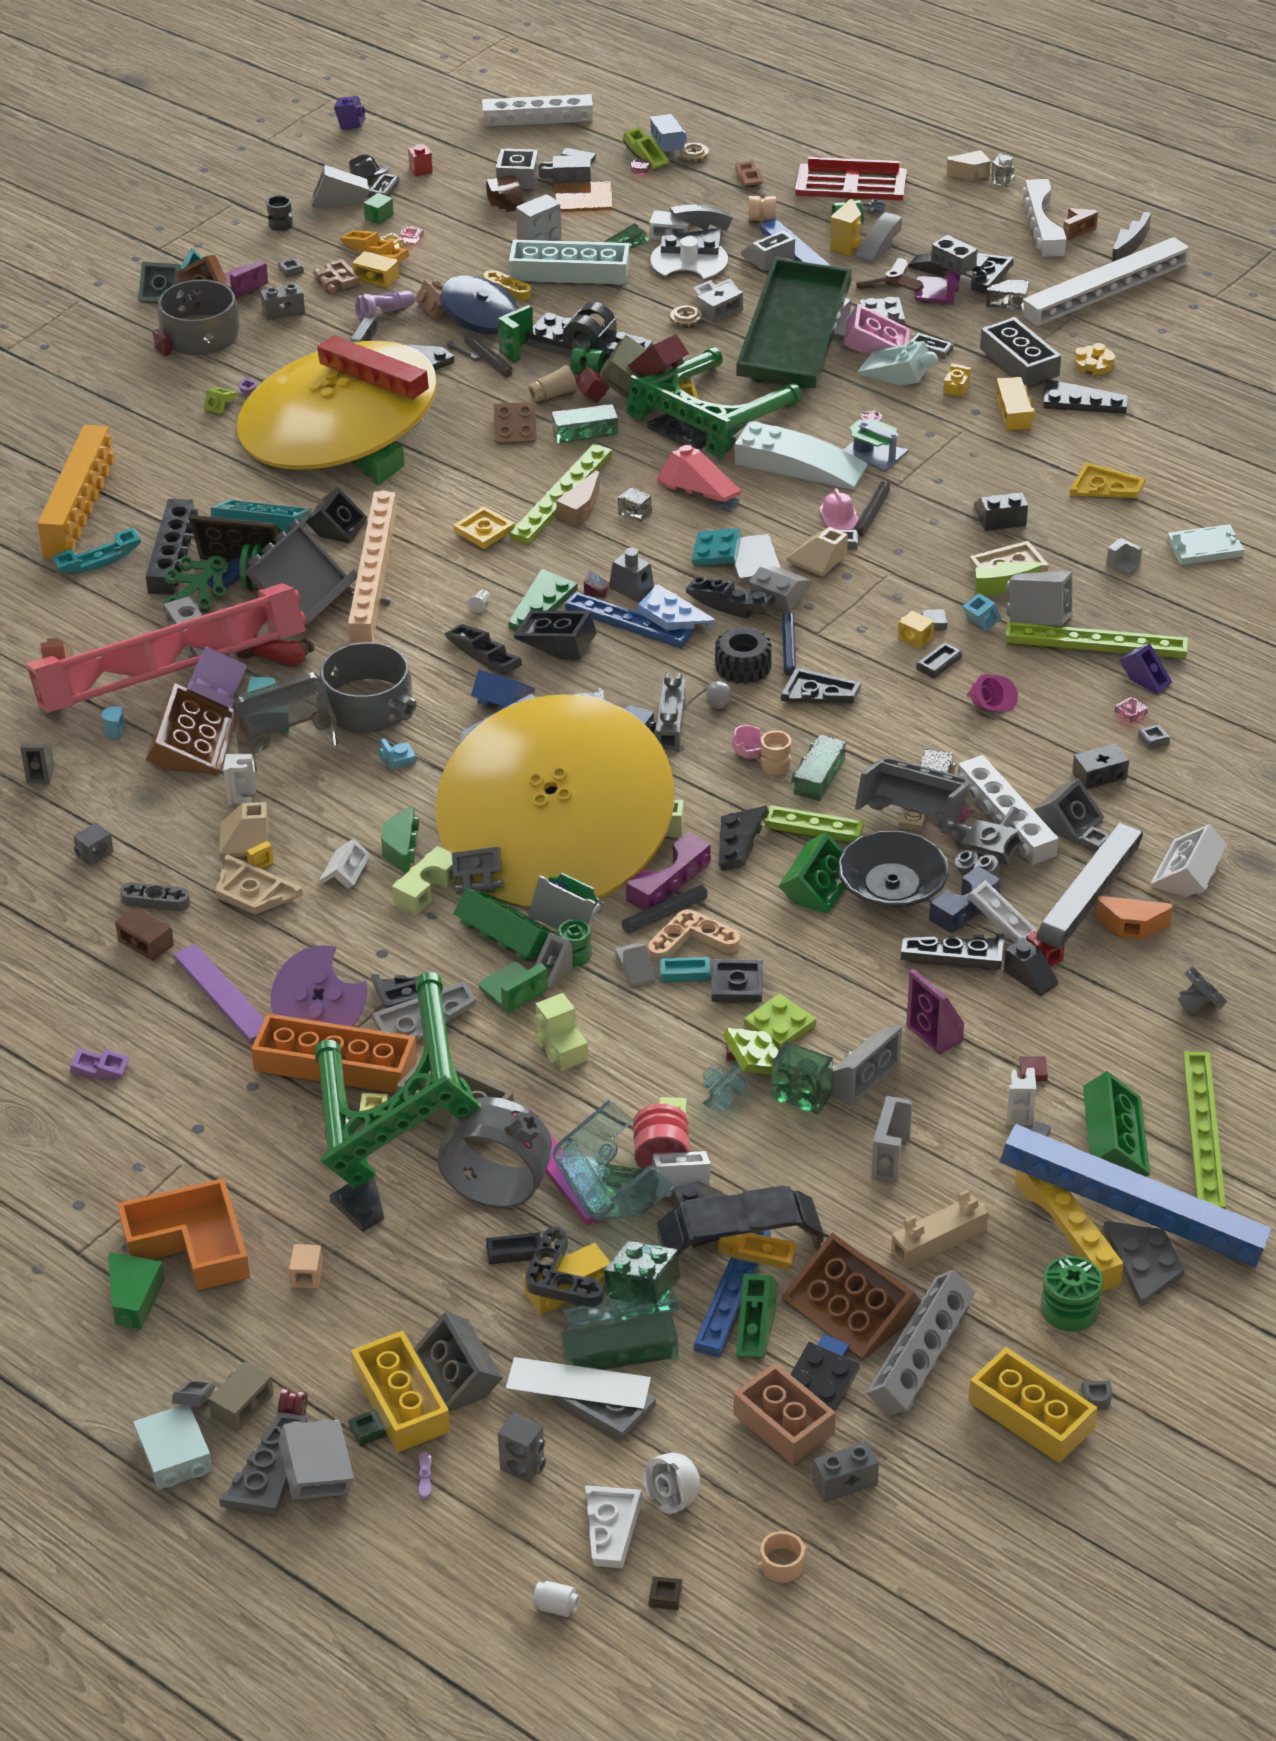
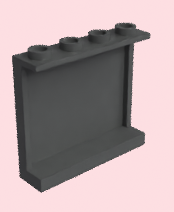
M305 517L302 521L298 522L295 520L287 527L289 530L287 534L284 531L274 539L275 545L270 542L261 551L264 554L260 557L257 554L248 562L250 567L244 573L260 590L281 583L297 590L301 599V603H298L300 612H304L308 624L357 579L358 573L353 569L347 575L302 526L308 520Z

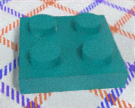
M740 528L697 532L692 556L693 566L736 563L741 539Z

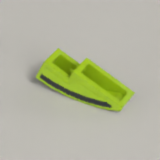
M640 126L624 132L622 143L634 157L647 167L656 169L670 163L651 135L646 136Z

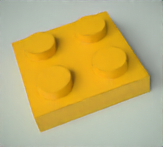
M483 506L454 524L453 527L455 533L485 549L508 535L514 528V523Z

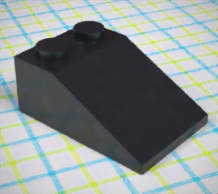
M530 610L513 636L514 639L558 658L576 660L582 658L597 632L591 611Z

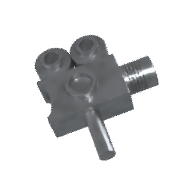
M1012 806L999 825L977 819L972 827L963 824H956L951 832L952 841L962 844L965 849L955 858V865L960 873L968 874L979 866L997 876L1001 870L999 863L1010 865L1012 853L1016 848L1025 843L1020 831L1010 828V825L1020 812L1017 807Z

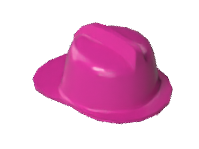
M981 674L967 693V697H971L973 704L982 710L1010 711L1018 702V692L1014 683L1009 678L999 675Z

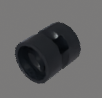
M284 195L268 198L266 205L269 228L275 231L290 229L293 226L290 198Z

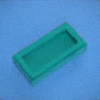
M710 957L660 959L661 982L711 981Z

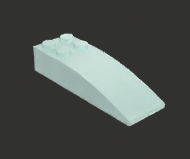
M749 421L735 443V465L855 490L868 467V463L827 442L806 434L780 428L779 426H770L759 422Z

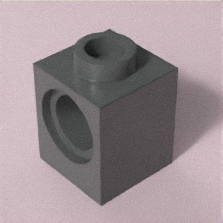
M98 823L92 824L73 836L75 854L90 865L114 851L111 833Z

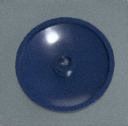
M465 275L454 277L444 284L440 294V304L444 312L457 324L478 333L498 334V318L518 310L514 298L503 287L477 276Z

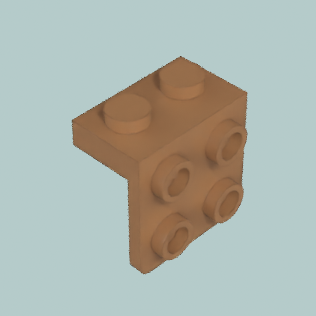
M424 280L415 301L433 319L440 320L444 312L440 304V294L444 285L437 280L432 282Z
M535 402L494 404L495 441L497 443L536 441Z

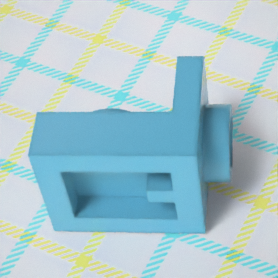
M386 738L381 739V748L378 749L379 757L382 762H386L390 770L416 763V755L408 742L390 747Z

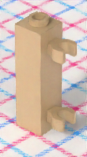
M967 1189L959 1193L957 1197L958 1202L917 1222H915L916 1217L914 1215L905 1219L903 1222L904 1228L892 1234L891 1253L907 1270L987 1231L989 1217L987 1207L980 1203L973 1195L969 1196L970 1191Z

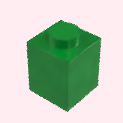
M377 193L364 202V216L368 221L380 225L394 215L393 198Z

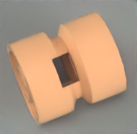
M749 196V221H760L761 218L764 221L775 220L776 197L761 199L760 196Z
M775 730L765 733L761 737L762 770L770 775H781L788 772L791 766L790 736L785 732Z

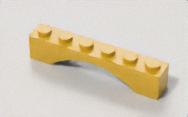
M1016 1170L1015 1183L1027 1200L1040 1205L1052 1216L1065 1234L1075 1256L1087 1259L1098 1267L1102 1273V1292L1120 1286L1124 1263L1071 1192Z

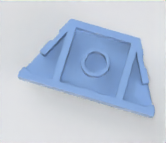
M656 585L638 604V613L666 630L694 629L695 624L700 623L705 624L707 628L714 627V618L660 585Z

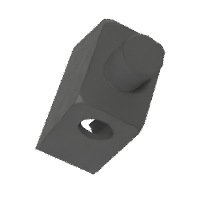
M626 549L625 553L612 563L609 588L640 603L654 588L650 563L638 557L637 549Z

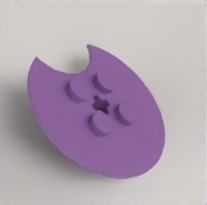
M320 945L306 948L293 955L276 975L271 990L272 1014L353 1027L365 1007L367 982L365 980L360 983L351 984L343 982L337 977L333 970V957L337 947Z

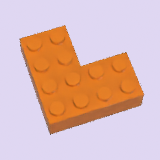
M224 1178L117 1203L129 1256L151 1260L185 1251L196 1291L250 1278L247 1253Z

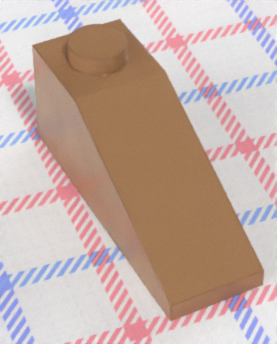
M598 471L593 472L556 500L558 519L578 527L590 518L600 490Z

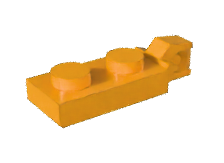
M754 1233L722 1237L718 1245V1252L730 1255L733 1258L791 1270L797 1249L796 1242Z

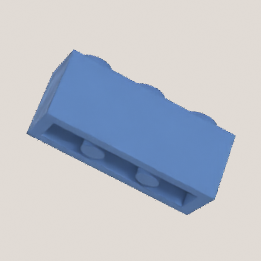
M671 114L650 117L651 136L663 152L685 149L684 143L687 142L686 131H683L682 126L678 124V121Z

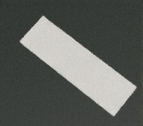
M514 1357L506 1389L644 1409L651 1377Z

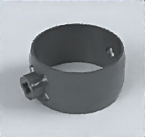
M191 280L173 285L161 294L157 311L159 328L170 337L172 350L188 355H205L221 351L236 340L239 331L238 306L234 293L226 285L211 280ZM200 301L201 305L199 307H195L194 304ZM180 305H184L185 308L183 310H178ZM194 315H215L210 318L199 320L183 319ZM210 332L214 336L211 337V340L207 341L204 337Z
M375 642L346 645L332 652L321 666L319 677L321 703L327 718L339 728L358 733L382 731L398 724L403 719L407 721L412 717L413 711L417 708L416 700L412 698L411 672L407 660L401 652L391 646ZM364 679H377L395 684V686L384 692L372 695H350L337 691L338 688L345 684Z
M495 1097L475 1098L481 1103V1108L460 1119L452 1116L439 1147V1170L445 1181L455 1191L471 1201L497 1208L521 1205L532 1197L542 1182L551 1157L552 1140L550 1133L537 1114L515 1102ZM510 1113H517V1115L513 1118ZM504 1129L510 1130L512 1137L507 1136ZM480 1138L499 1143L515 1152L523 1159L527 1166L511 1167L489 1161L474 1152L463 1139ZM524 1142L529 1143L530 1149L525 1148ZM467 1170L471 1171V1176L473 1177L470 1180L466 1178L465 1172Z

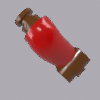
M304 637L302 641L298 642L295 640L290 642L273 640L236 652L235 654L245 659L257 655L275 662L294 666L303 663L308 652L312 653L315 648L312 641L308 637Z

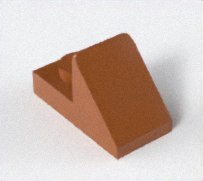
M1069 209L1068 219L1064 221L1063 228L1066 240H1071L1097 229L1098 211Z

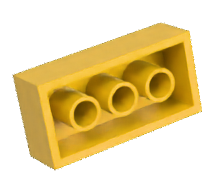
M403 1330L351 1350L353 1373L386 1429V1433L397 1453L450 1432L449 1410Z
M1007 1347L970 1379L969 1403L1059 1464L1095 1430L1096 1406Z

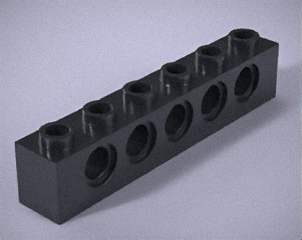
M193 499L167 500L146 573L148 594L174 595L176 586L180 585V583L168 584L164 577L169 569L183 573V570L179 567L180 559L187 556V546L190 547L191 534H193L189 515H198V509L194 508ZM168 575L169 578H175L173 575Z

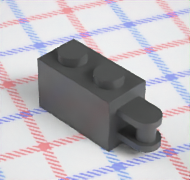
M590 155L553 156V162H541L538 165L539 177L543 179L553 178V184L591 183Z

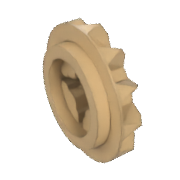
M688 143L684 145L685 149L679 150V156L682 157V160H688V162L703 161V159L708 157L709 152L708 148L700 143Z
M687 305L677 307L670 313V320L674 322V325H680L681 327L695 326L701 322L702 313L698 308Z

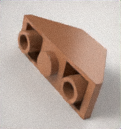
M48 638L47 642L40 643L42 658L52 655L58 660H62L74 655L73 649L64 641H60V638Z

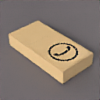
M903 808L898 828L922 832L928 814Z

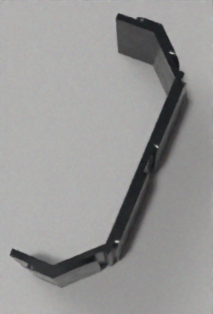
M783 1185L744 1191L741 1194L735 1195L724 1194L687 1200L684 1203H680L676 1210H671L657 1222V1235L669 1276H674L673 1260L696 1241L798 1226L811 1233L816 1252L821 1247V1243L824 1242V1233L812 1197L798 1190L795 1192L791 1190L790 1186Z

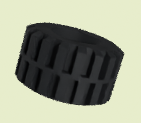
M737 627L733 628V630L725 631V634H720L719 638L716 639L715 669L722 678L725 677V680L734 681V683H754L758 679L765 678V675L770 673L772 643L764 632L757 631L754 628Z

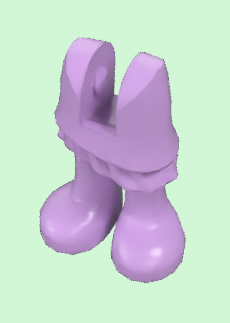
M396 291L395 293H386L381 296L360 295L355 300V312L358 319H364L365 316H374L377 306H380L383 312L396 311L412 306L415 302V296L409 291Z

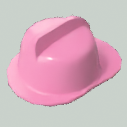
M837 488L833 490L832 494L826 496L823 505L820 507V512L826 526L836 530L854 529L858 517L851 497L845 493H839Z

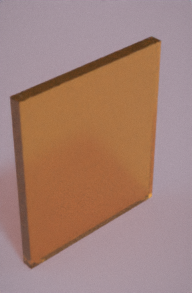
M610 181L555 183L554 185L555 200L560 203L561 212L612 210L613 208Z

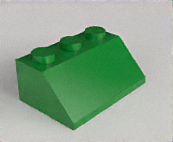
M827 832L808 841L779 884V888L794 904L825 914L828 913L845 888L838 877L837 864L843 850Z

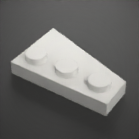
M585 1485L594 1566L623 1568L643 1500L642 1491Z

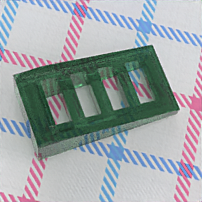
M634 223L608 238L604 243H629L630 249L647 243L648 239L646 232L637 223Z

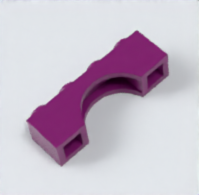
M689 832L673 844L674 864L671 867L661 871L641 870L626 882V901L642 910L663 902L710 864L711 844Z

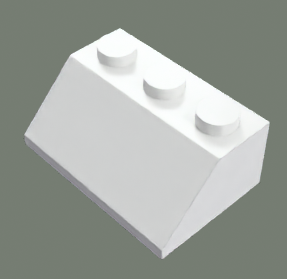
M1210 824L1174 839L1150 885L1153 888L1183 897H1188L1195 893L1197 895L1201 894L1207 889L1211 876L1216 872L1215 868L1223 858V852L1227 844Z

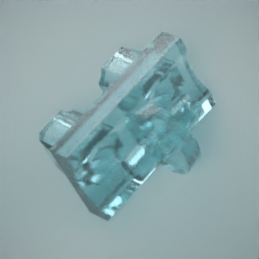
M737 1062L724 1076L722 1075L724 1070L721 1067L717 1069L708 1067L703 1072L704 1087H712L709 1091V1096L703 1102L705 1106L709 1108L714 1103L725 1111L735 1099L727 1089L730 1088L738 1096L746 1089L749 1082L740 1074L741 1067Z

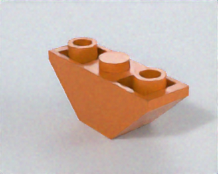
M1098 896L1096 918L1118 937L1145 939L1170 926L1172 904Z

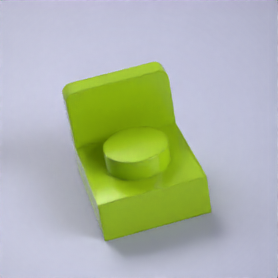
M223 388L207 389L204 410L222 414L227 401L236 399V392Z

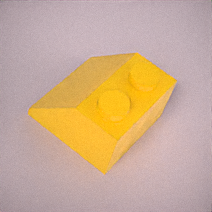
M850 199L831 216L830 250L847 256L854 254L861 245V213L854 200Z

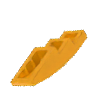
M352 230L340 237L341 242L360 253L365 251L396 259L398 263L410 257L408 249L395 248L393 241L381 240L378 232Z

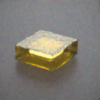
M392 232L380 238L381 240L393 241L395 248L405 246L404 239Z

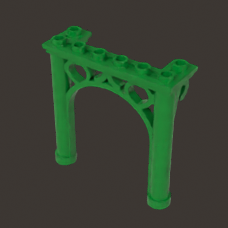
M712 347L698 356L685 360V363L676 369L673 367L672 370L664 375L660 372L654 376L649 375L642 379L634 375L631 376L626 414L643 421L646 414L651 413L654 408H657L707 432L705 452L723 459L725 452L730 451L736 442L734 435L745 427L749 421L751 422L787 405L791 406L799 403L802 399V392L798 385L791 383L750 403L736 406L718 405L694 398L685 393L678 386V383L706 370L717 368L722 364L723 357L721 352L717 348Z
M423 973L416 979L424 1038V1050L421 1060L407 1083L387 1101L364 1111L349 1110L346 1102L340 1045L333 1040H323L315 1046V1060L319 1065L328 1152L320 1160L321 1163L354 1188L359 1187L376 1176V1171L368 1165L367 1156L433 1113L444 1108L454 1117L460 1119L481 1108V1103L472 1097V1092L467 1082L462 1077L458 1079L450 1056L441 996L443 984L441 977L436 973ZM421 1084H426L423 1090L415 1094ZM365 1122L363 1129L355 1133L360 1125Z

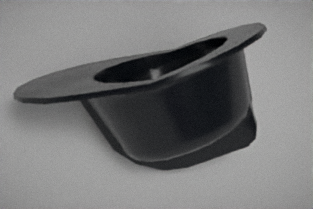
M366 154L359 155L349 161L350 174L365 179L370 176L386 173L390 169L388 166L377 165L374 158Z

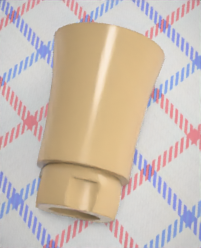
M567 365L528 385V391L534 402L546 401L556 396L576 392L577 390L574 375Z

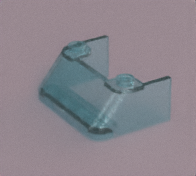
M610 1100L606 1101L558 1142L553 1150L554 1161L585 1212L595 1220L640 1216L675 1187L671 1181L650 1165L622 1190L619 1188L606 1165L615 1158L618 1152L617 1143L613 1138L629 1126L633 1120Z

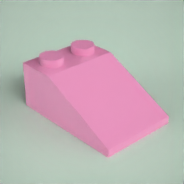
M857 304L846 321L843 344L860 353H872L877 350L906 345L909 343L910 329Z

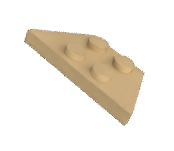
M228 854L225 856L224 869H221L220 881L217 883L215 890L217 898L255 915L303 895L302 887Z

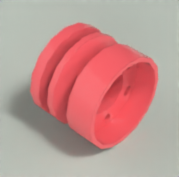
M653 1104L638 1111L633 1118L634 1159L637 1165L645 1172L652 1173L653 1154L690 1152L688 1118L680 1108L670 1104Z

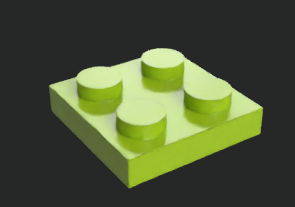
M779 993L745 1017L744 1026L751 1031L768 1033L775 1047L782 1051L815 1027L816 1018Z
M727 1028L723 1033V1038L743 1072L784 1076L788 1070L782 1055L778 1052L768 1033Z

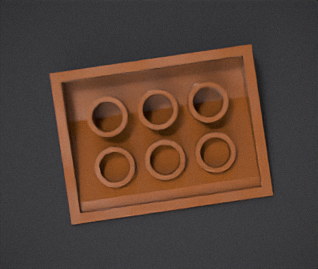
M174 683L164 701L145 760L166 770L218 774L238 711Z
M833 1232L781 1296L783 1300L832 1337L849 1344V1350L863 1360L901 1330L910 1321L922 1301L911 1289Z

